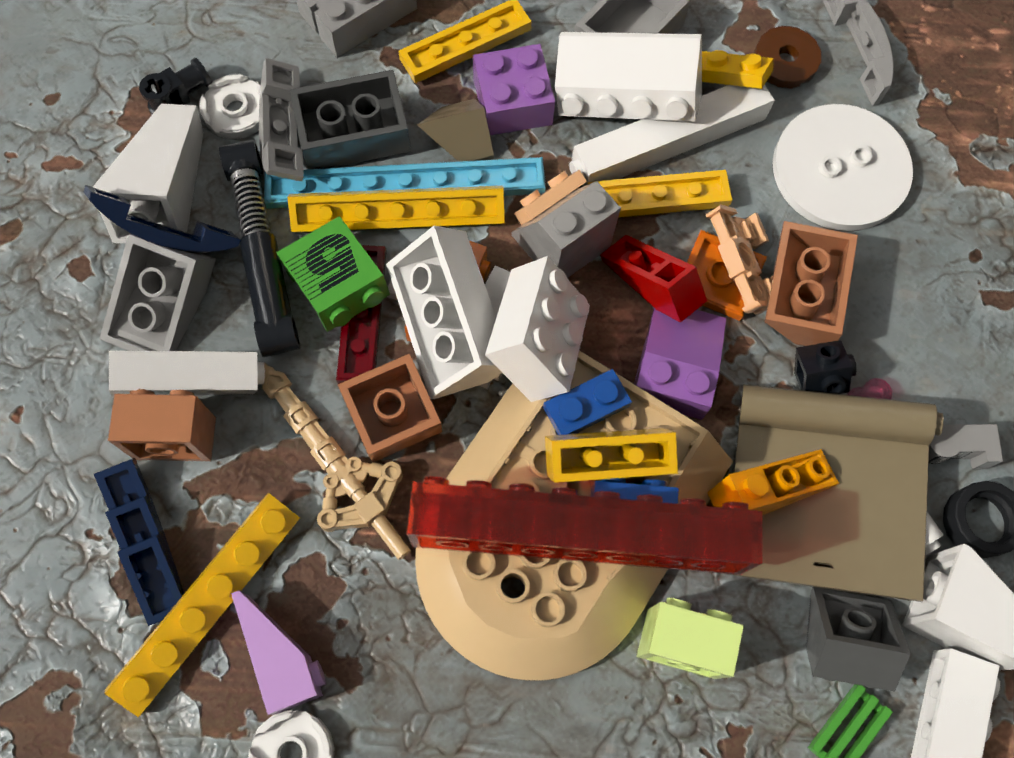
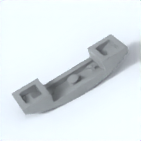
M823 0L834 26L847 23L867 66L860 77V81L871 105H879L891 87L893 79V55L883 24L867 0Z
M265 58L259 101V143L262 164L268 175L302 181L304 178L302 149L298 148L297 125L289 89L300 87L299 67Z

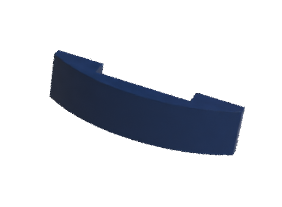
M85 185L84 194L103 215L122 229L146 241L172 249L196 252L220 251L239 246L240 239L235 234L197 221L193 234L129 215L128 212L131 204L124 197Z

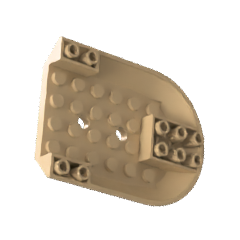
M579 350L570 389L610 369ZM616 373L632 401L631 406L576 434L665 428L676 432L678 474L628 477L625 479L626 483L641 485L642 481L649 479L666 481L667 487L679 488L678 505L671 512L590 505L591 488L595 481H601L602 479L554 483L547 476L545 436L558 434L543 409V403L556 396L530 402L512 383L436 492L425 512L419 529L415 560L417 583L426 611L443 638L458 653L480 668L504 677L527 681L550 680L572 675L606 657L624 640L635 625L708 504L710 498L707 492L721 482L733 462L707 429ZM554 508L564 510L569 518L568 525L562 529L550 527L546 521L547 512ZM515 577L521 580L524 585V593L518 598H509L504 595L501 584L505 579Z

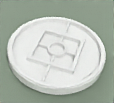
M821 105L801 113L786 126L776 144L773 155L775 181L788 204L809 221L834 230L856 231L882 223L894 214L904 202L913 180L911 155L900 134L880 116L851 105Z

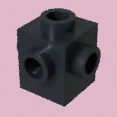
M841 340L796 348L794 374L801 390L833 394L850 392L851 378L856 376L857 372L856 362L852 354H847Z

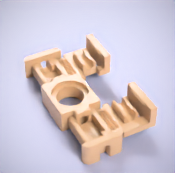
M720 205L707 213L706 218L711 219L720 242L718 249L730 279L735 280L745 305L742 308L743 311L747 314L753 312L755 315H759L767 310L773 276L766 277L763 280L761 276H758L762 272L752 249H757L767 243L769 239L758 213H754L744 219L734 216L737 214L734 208Z

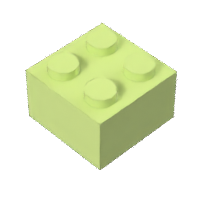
M667 598L666 602H659L647 610L637 653L638 658L712 679L734 677L744 625L731 622V614L708 609L707 614L691 611L692 604L674 598Z

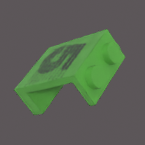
M340 216L276 252L286 273L293 282L295 281L317 312L327 332L347 324L352 317L367 308L377 306L384 298L390 295L384 275Z

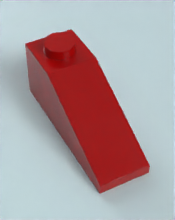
M628 235L622 237L600 254L602 261L657 311L680 323L708 301L696 266Z

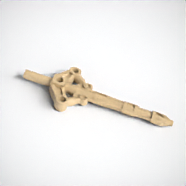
M264 363L265 379L262 389L270 399L276 398L285 411L283 417L296 434H301L310 447L312 456L321 468L328 473L323 479V484L326 487V496L323 498L322 511L317 516L318 525L326 532L373 526L398 560L403 559L411 550L385 517L398 483L403 478L400 466L396 462H387L385 464L365 463L356 456L347 459L346 454L332 436L329 437L317 422L319 418L306 401L301 402L290 389L292 383L282 372L275 371L273 367ZM368 473L369 476L379 478L370 493L366 492L365 486L362 484ZM348 495L355 502L352 506L337 509L338 499L336 497Z

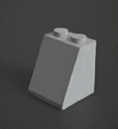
M595 181L571 192L531 221L521 225L512 232V237L533 261L549 256L556 266L564 271L568 278L610 247L621 207Z

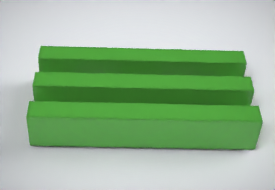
M854 684L807 748L818 758H838L873 710L875 714L843 757L860 758L893 711L887 706H882L879 703L880 700L874 695L868 694L865 691L866 688L862 685ZM859 699L863 701L864 704L828 753L825 752L823 747Z

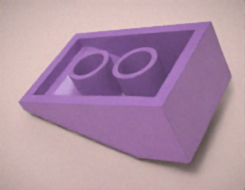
M653 308L634 385L679 413L702 420L712 407L720 372L726 318L696 310L680 323Z

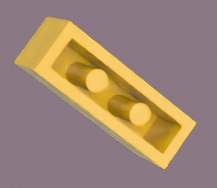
M665 428L545 436L547 476L554 483L678 474L676 432Z

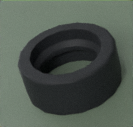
M982 481L972 483L951 495L944 506L943 524L946 534L955 546L961 544L970 546L983 559L1013 551L1014 491L1000 483ZM985 498L993 503L1001 512L1004 520V534L999 540L990 543L978 538L969 528L965 517L966 505L972 499Z

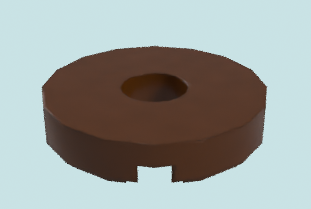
M780 26L768 30L761 36L754 50V54H758L761 57L773 58V71L767 82L781 88L792 89L800 87L801 83L809 82L813 79L821 64V49L817 41L808 32L797 27ZM787 53L791 55L795 61L787 62L783 60L779 54Z

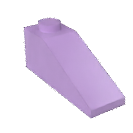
M241 591L231 593L267 714L275 715L323 696L320 686L325 685L326 681L319 661L312 662L311 656L248 594Z

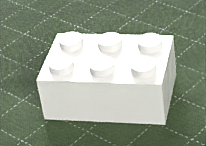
M549 256L511 270L485 353L488 359L530 402L570 391L590 307L585 296L577 291L567 279L564 271L559 269Z

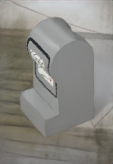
M997 424L943 425L941 435H934V439L929 445L928 463L940 464L948 459H970L972 469H988L1003 462Z

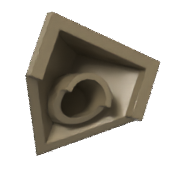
M475 99L443 106L417 124L418 127L458 162L494 159L485 109Z

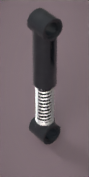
M254 139L219 147V155L227 180L232 183L236 208L238 209L237 214L239 215L238 218L243 237L240 240V247L255 316L254 331L260 353L264 358L298 350L301 348L300 340L291 313L282 264L276 253L279 251L276 236L269 231L268 216L266 215L264 199L262 198L263 193L261 192L259 176L264 173L258 147Z

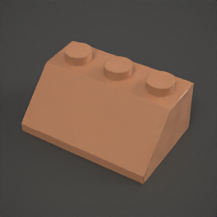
M784 221L765 323L794 344L809 346L838 341L843 332L858 235Z

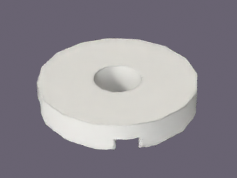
M241 74L226 75L214 80L208 86L209 90L205 95L202 94L200 98V113L208 129L217 136L227 139H243L255 134L259 130L261 84L257 81L255 83L249 80L248 76ZM239 101L243 103L242 107L236 111L226 110L227 106L232 102Z
M287 710L272 715L259 726L254 735L251 748H249L248 758H281V749L289 741L297 742L301 746L302 758H333L334 745L331 733L321 719L307 711Z

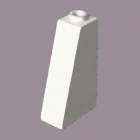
M109 351V392L112 398H114V394H129L130 391L138 389L152 391L155 395H169L171 390H186L193 392L196 396L254 394L258 390V384H264L265 379L264 362L257 361V352Z

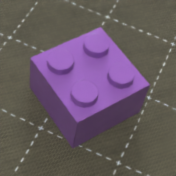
M540 44L473 55V80L478 102L485 109L490 136L553 125L555 99Z

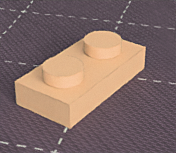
M564 170L547 182L551 188L543 194L535 190L520 200L523 207L516 211L514 215L520 224L523 225L587 181L580 170L569 176Z

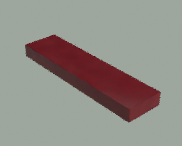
M362 245L382 274L385 275L386 246ZM382 302L375 307L367 308L352 317L347 324L341 326L336 375L338 384L376 368Z

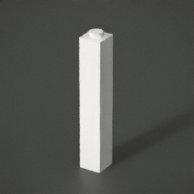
M727 85L702 95L696 121L641 119L574 146L572 161L569 163L570 172L572 174L578 170L581 171L587 181L582 185L583 187L588 185V182L620 179L766 120L775 100L766 85L762 89Z

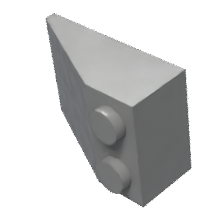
M128 234L99 339L128 351H176L206 294L216 258L196 251H184L160 246L133 234Z

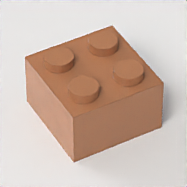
M410 353L338 384L372 462H376L442 432L441 421Z
M145 389L130 391L129 394H114L108 441L131 458H136V460L211 461L216 417L193 392L186 390H171L169 395H155L154 392Z

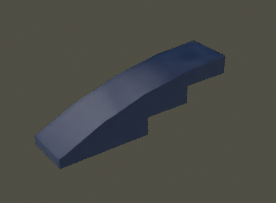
M136 458L94 473V477L109 510L105 514L120 547V550L117 551L146 622L150 626L165 618L184 595V591L152 498Z

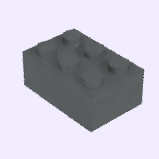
M394 70L289 89L301 149L308 169L332 168L411 152L408 127Z

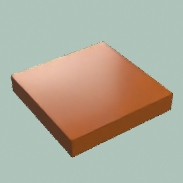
M700 230L687 263L697 268L708 300L702 306L740 321L745 313L742 309L745 305L735 280L730 279L718 249L720 245L719 238L711 233ZM753 251L762 271L767 256Z

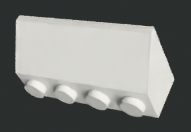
M561 32L559 35L555 79L558 115L696 121L702 98V34Z
M433 226L386 265L430 399H437L488 383L502 374V372L485 355L496 321V315L467 233L462 230Z

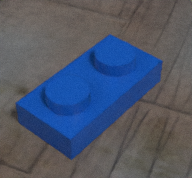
M611 369L570 389L567 393L560 394L544 402L543 409L557 434L565 435L576 434L630 407L632 401L615 371Z
M625 478L602 479L601 481H595L591 488L590 505L671 512L678 505L679 488L667 487L666 481L655 479L644 480L642 485L626 483Z

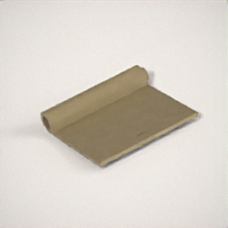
M743 384L734 473L822 449L839 484L756 519L729 526L724 574L923 602L929 445L933 441L934 435L940 436L942 433L943 413L937 412L936 405L929 403Z

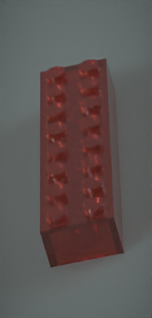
M424 477L423 482H413L407 535L413 548L742 575L762 564V511L749 510V505L742 502H725L722 504V507L706 506L705 500L696 498L681 499L680 504L663 503V497L657 495H639L637 500L620 499L619 493L611 491H597L594 493V497L577 495V490L564 487L553 488L552 493L534 492L535 487L527 484L509 485V490L492 488V483L481 480H469L466 482V486L449 485V480L442 477Z

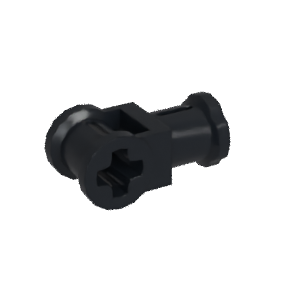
M197 58L190 60V65L176 73L169 67L160 73L149 74L141 80L139 90L142 97L148 101V109L151 115L161 103L164 104L163 100L167 104L187 105L191 102L189 94L203 86L208 87L212 83L208 72ZM152 84L154 85V87H155L157 93H155V92L152 90V88H151V85H152Z

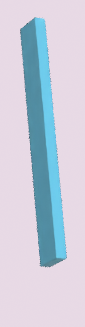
M543 157L303 170L304 178L302 181L272 176L264 172V203L267 209L289 208L288 195L299 193L503 185L504 196L529 195L535 190L543 194L546 189Z

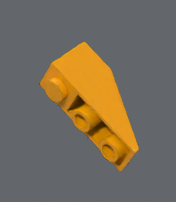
M822 449L729 474L707 493L723 528L756 519L837 486L839 482Z

